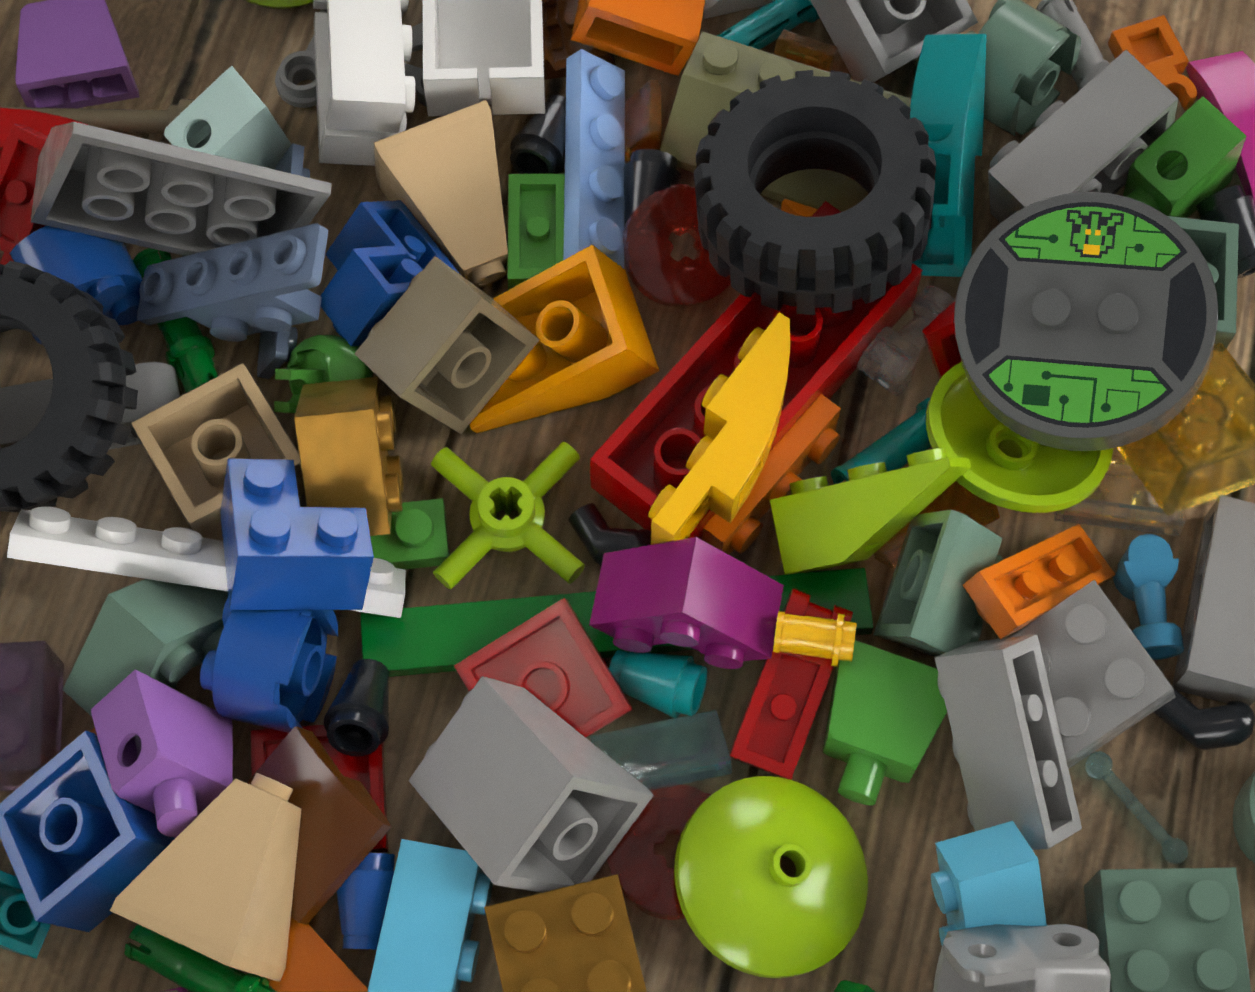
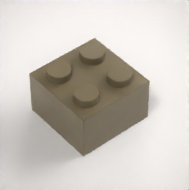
M434 256L428 265L411 280L408 289L386 316L372 327L367 339L354 354L400 398L462 434L538 343L539 339L493 298Z

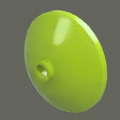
M962 362L952 367L941 377L928 402L926 430L932 449L945 448L947 457L969 458L971 468L956 481L974 495L1006 509L1029 513H1047L1072 507L1085 500L1097 489L1112 461L1113 448L1097 451L1056 449L1038 444L1012 431L997 420L979 400L967 379Z
M756 776L741 779L722 787L703 801L692 813L680 835L676 849L674 865L675 887L687 923L696 937L713 955L727 965L744 973L764 978H788L813 971L835 958L847 946L862 920L868 894V875L859 840L853 828L837 807L817 791L799 782L774 776ZM781 856L789 857L796 866L795 877H789L782 871L780 867Z

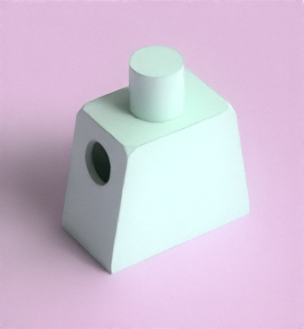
M233 66L222 73L165 128L163 134L171 145L274 170L291 145L267 106Z

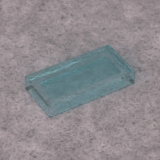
M717 710L590 736L591 742L646 786L649 791L732 774L731 758Z

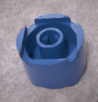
M44 226L21 240L10 252L14 262L27 264L43 272L50 273L73 284L75 288L90 294L104 306L102 314L116 320L118 325H128L138 321L139 288L143 280L123 242ZM32 334L33 338L38 343L42 344L39 338Z
M227 598L222 616L224 628L217 650H210L207 653L200 672V685L203 689L212 691L214 706L218 714L224 718L290 733L295 726L302 728L300 725L302 720L314 723L327 699L336 667L337 656L326 654L327 635L338 637V621L333 610H230L229 598Z

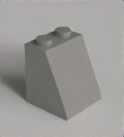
M484 676L480 678L475 687L464 697L461 707L437 741L428 748L425 758L408 780L494 885L541 893L591 881L654 796L646 786L524 687Z

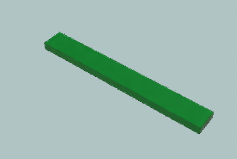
M865 568L768 576L784 585L779 611L783 612L792 588L811 595L809 602L832 610L834 605L853 611L850 622L857 623L855 636L872 634L874 626ZM596 591L403 608L401 618L360 612L363 659H373L384 664L389 671V677L457 671L454 665L563 598L568 600L602 658L613 657L617 650H626L620 649L613 644L614 637L589 626ZM667 643L652 645L651 651L646 653H666L695 649Z

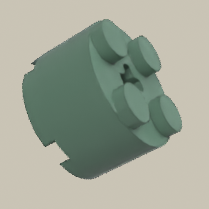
M998 0L991 10L988 21L978 32V34H987L984 119L1015 136V132L1023 135L1035 127L1039 116L1060 95L1061 92L1054 89L1053 86L1061 70L1071 75L1080 53L1081 38L1064 25L1021 0ZM969 31V32L966 33V34H977V33L974 32V31Z

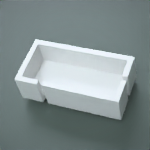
M313 0V9L327 10V13L315 12L319 163L375 166L374 142L406 130V113H413L415 105L414 76H405L404 61L409 62L411 59L413 37L411 25H402L401 11H407L409 0Z
M422 0L423 85L428 116H445L484 100H487L488 104L492 105L493 115L545 114L542 0Z

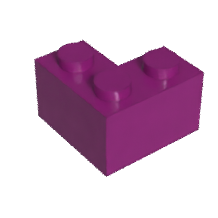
M698 537L608 552L603 555L589 626L614 637L613 644L626 651L646 653L651 651L652 645L669 643L676 646L691 647L705 654L704 661L710 665L725 669H739L743 666V661L771 658L784 585Z

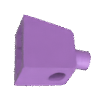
M47 0L26 4L21 9L15 80L26 107L82 108L139 97L135 79L105 0Z
M135 669L91 709L92 719L112 790L119 798L154 813L157 829L161 834L177 837L233 782L232 719L220 716L216 710Z

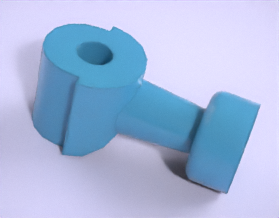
M1144 534L1136 537L1130 543L1118 563L1113 581L1118 591L1124 597L1135 602L1140 626L1136 627L1132 632L1153 660H1161L1184 652L1181 628L1174 623L1167 622L1165 593L1166 587L1178 570L1179 558L1173 559L1170 545L1163 538L1154 534Z

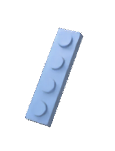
M580 49L566 58L563 260L590 245H594L624 269L625 206L623 167L625 165V70Z

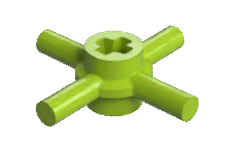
M563 441L524 481L512 477H500L488 482L448 447L441 449L433 458L431 466L472 501L469 516L473 532L433 571L435 577L446 588L451 590L491 549L514 552L526 547L568 584L574 582L583 572L585 564L543 529L545 509L542 497L580 459L577 451ZM504 510L506 515L502 520H498L496 514ZM513 510H517L519 516L511 520L509 517L510 513Z

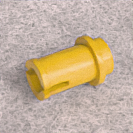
M778 611L773 652H787L832 659L831 666L838 667L839 660L852 662L857 623L844 621L845 614H838L837 620L785 614V612Z

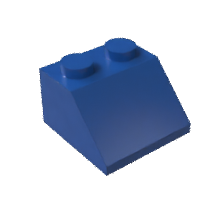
M86 730L0 803V839L35 921L85 932L93 930L113 913L110 909L116 897L176 838L165 836L159 832L154 813L117 796L111 788L98 737L95 733Z

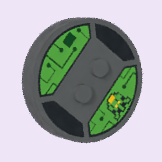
M1102 192L1068 193L1043 199L1015 212L1002 221L980 243L970 258L958 287L954 313L955 335L962 366L972 389L987 410L1006 427L1024 438L1056 449L1069 451L1107 450L1127 445L1154 433L1178 415L1193 398L1208 371L1213 355L1218 325L1217 293L1211 271L1198 246L1176 222L1165 214L1145 203L1116 194Z

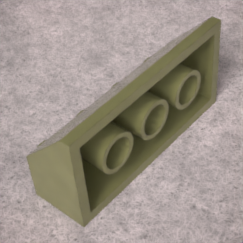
M702 31L683 71L660 151L673 155L678 160V168L694 173V170L697 168L696 152L700 140L708 135V125L719 111L724 109L730 112V101L746 89H749L752 93L760 90V82L777 75L783 81L795 78L796 71L813 70V76L830 77V72ZM850 79L852 82L861 84V82ZM883 90L885 98L888 99L895 95L910 108L911 98ZM806 169L778 178L768 185L760 195L780 202L788 199L818 209L827 201L843 212L857 205L869 193L855 180L841 173L824 169Z

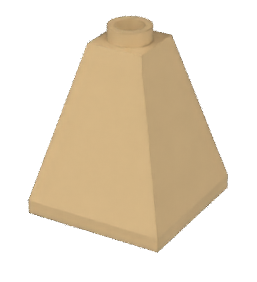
M487 100L374 142L376 181L380 190L390 201L402 200L461 276L471 281L476 287L489 285L506 275L504 267L507 265L508 248L492 113Z
M259 773L255 774L251 784L235 779L116 897L110 911L226 966L280 982L286 970L301 808L288 802L294 789Z

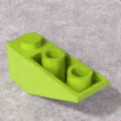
M936 448L907 455L909 467L887 472L885 462H879L848 469L849 481L834 485H828L827 476L790 483L791 495L770 500L784 574L814 572L867 560L971 468L970 459L947 457L945 448Z

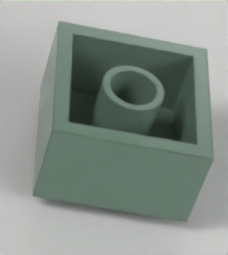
M1236 867L1099 870L1084 885L1087 927L1099 939V956L1109 967L1111 974L1110 992H1251Z

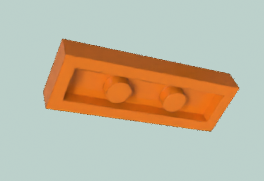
M820 394L769 452L755 485L732 522L729 523L715 514L703 527L702 540L728 555L734 549L740 554L746 551L763 528V523L759 520L771 507L770 500L791 495L789 484L802 480L798 475L812 460L818 465L821 464L837 445L840 434L836 432L841 408L823 394Z
M1077 524L979 571L962 586L974 601L981 618L993 628L1001 640L1026 627L1093 580L1099 586H1102L1116 574L1081 525Z

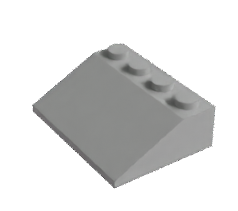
M71 122L52 127L40 152L31 222L187 256L309 225L331 195V183Z

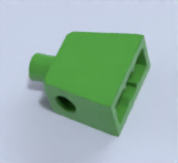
M1202 96L1134 160L1129 168L1123 196L1145 203L1166 216L1188 218L1197 210L1196 206L1198 203L1210 195L1221 191L1231 182L1247 136Z
M856 640L854 642L852 662L839 660L838 667L836 666L823 753L847 763L838 788V793L841 796L859 804L875 805L884 776L904 783L910 782L947 714L945 700L938 688L937 668Z

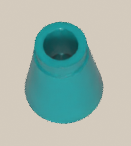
M617 650L609 667L610 672L624 694L675 719L680 714L693 717L700 707L707 682V667L695 664L693 656Z

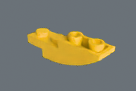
M780 312L766 330L757 327L751 332L738 354V359L741 362L731 376L727 377L724 374H720L707 390L702 400V406L706 408L704 434L706 436L701 439L692 451L686 463V468L690 471L677 488L670 484L667 485L654 501L648 517L652 519L651 545L687 539L709 509L731 523L749 496L765 465L774 441L786 389L790 357V319Z

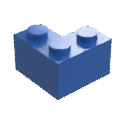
M402 200L360 202L326 252V256L338 271L321 294L320 307L333 322L336 332L345 338L350 346L362 345L372 327L386 316L408 289L411 280L428 265L434 256L457 273L459 272Z
M228 458L220 515L230 610H362L374 558L366 508L300 507L294 460Z

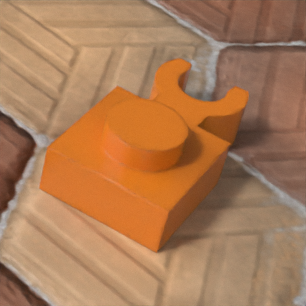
M1165 15L1112 31L1108 46L1115 59L1127 50L1179 99L1185 111L1194 104L1197 97L1196 87L1188 77L1182 75L1189 60Z

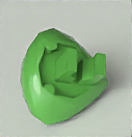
M316 335L303 340L292 350L287 369H275V379L289 380V387L293 395L287 402L274 401V412L296 413L301 390L305 384L373 377L374 372L354 354L360 346H350L345 338L336 335Z

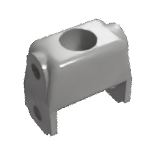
M994 924L947 932L937 963L933 992H1110L1111 974L1108 965L1099 956V939L1088 929L1068 924L1047 926Z

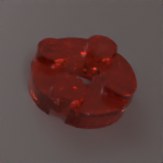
M677 184L668 189L655 192L632 212L623 231L624 256L627 262L625 266L629 278L645 296L665 306H692L711 300L731 283L730 275L723 277L717 273L709 261V251L702 246L698 230L695 187L687 184ZM672 232L678 236L689 233L695 241L692 246L697 251L694 260L685 256L676 261L670 256L674 245L668 238Z
M661 784L648 788L654 796L608 857L607 864L611 876L618 874L623 894L627 899L635 903V907L647 915L669 920L685 919L677 897L674 868L666 866L664 856L654 855L653 848L655 845L663 844L666 835H678L680 839V835L692 813L712 794L704 793L698 788L689 785Z

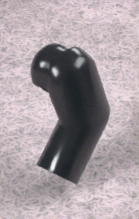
M593 503L580 507L568 519L593 560L600 566L602 565L604 553L651 545V531L647 529L610 528Z
M1175 689L1176 697L1153 712L1194 747L1201 750L1237 746L1250 738L1255 725V714L1251 707L1244 702L1230 701L1227 705L1198 709Z

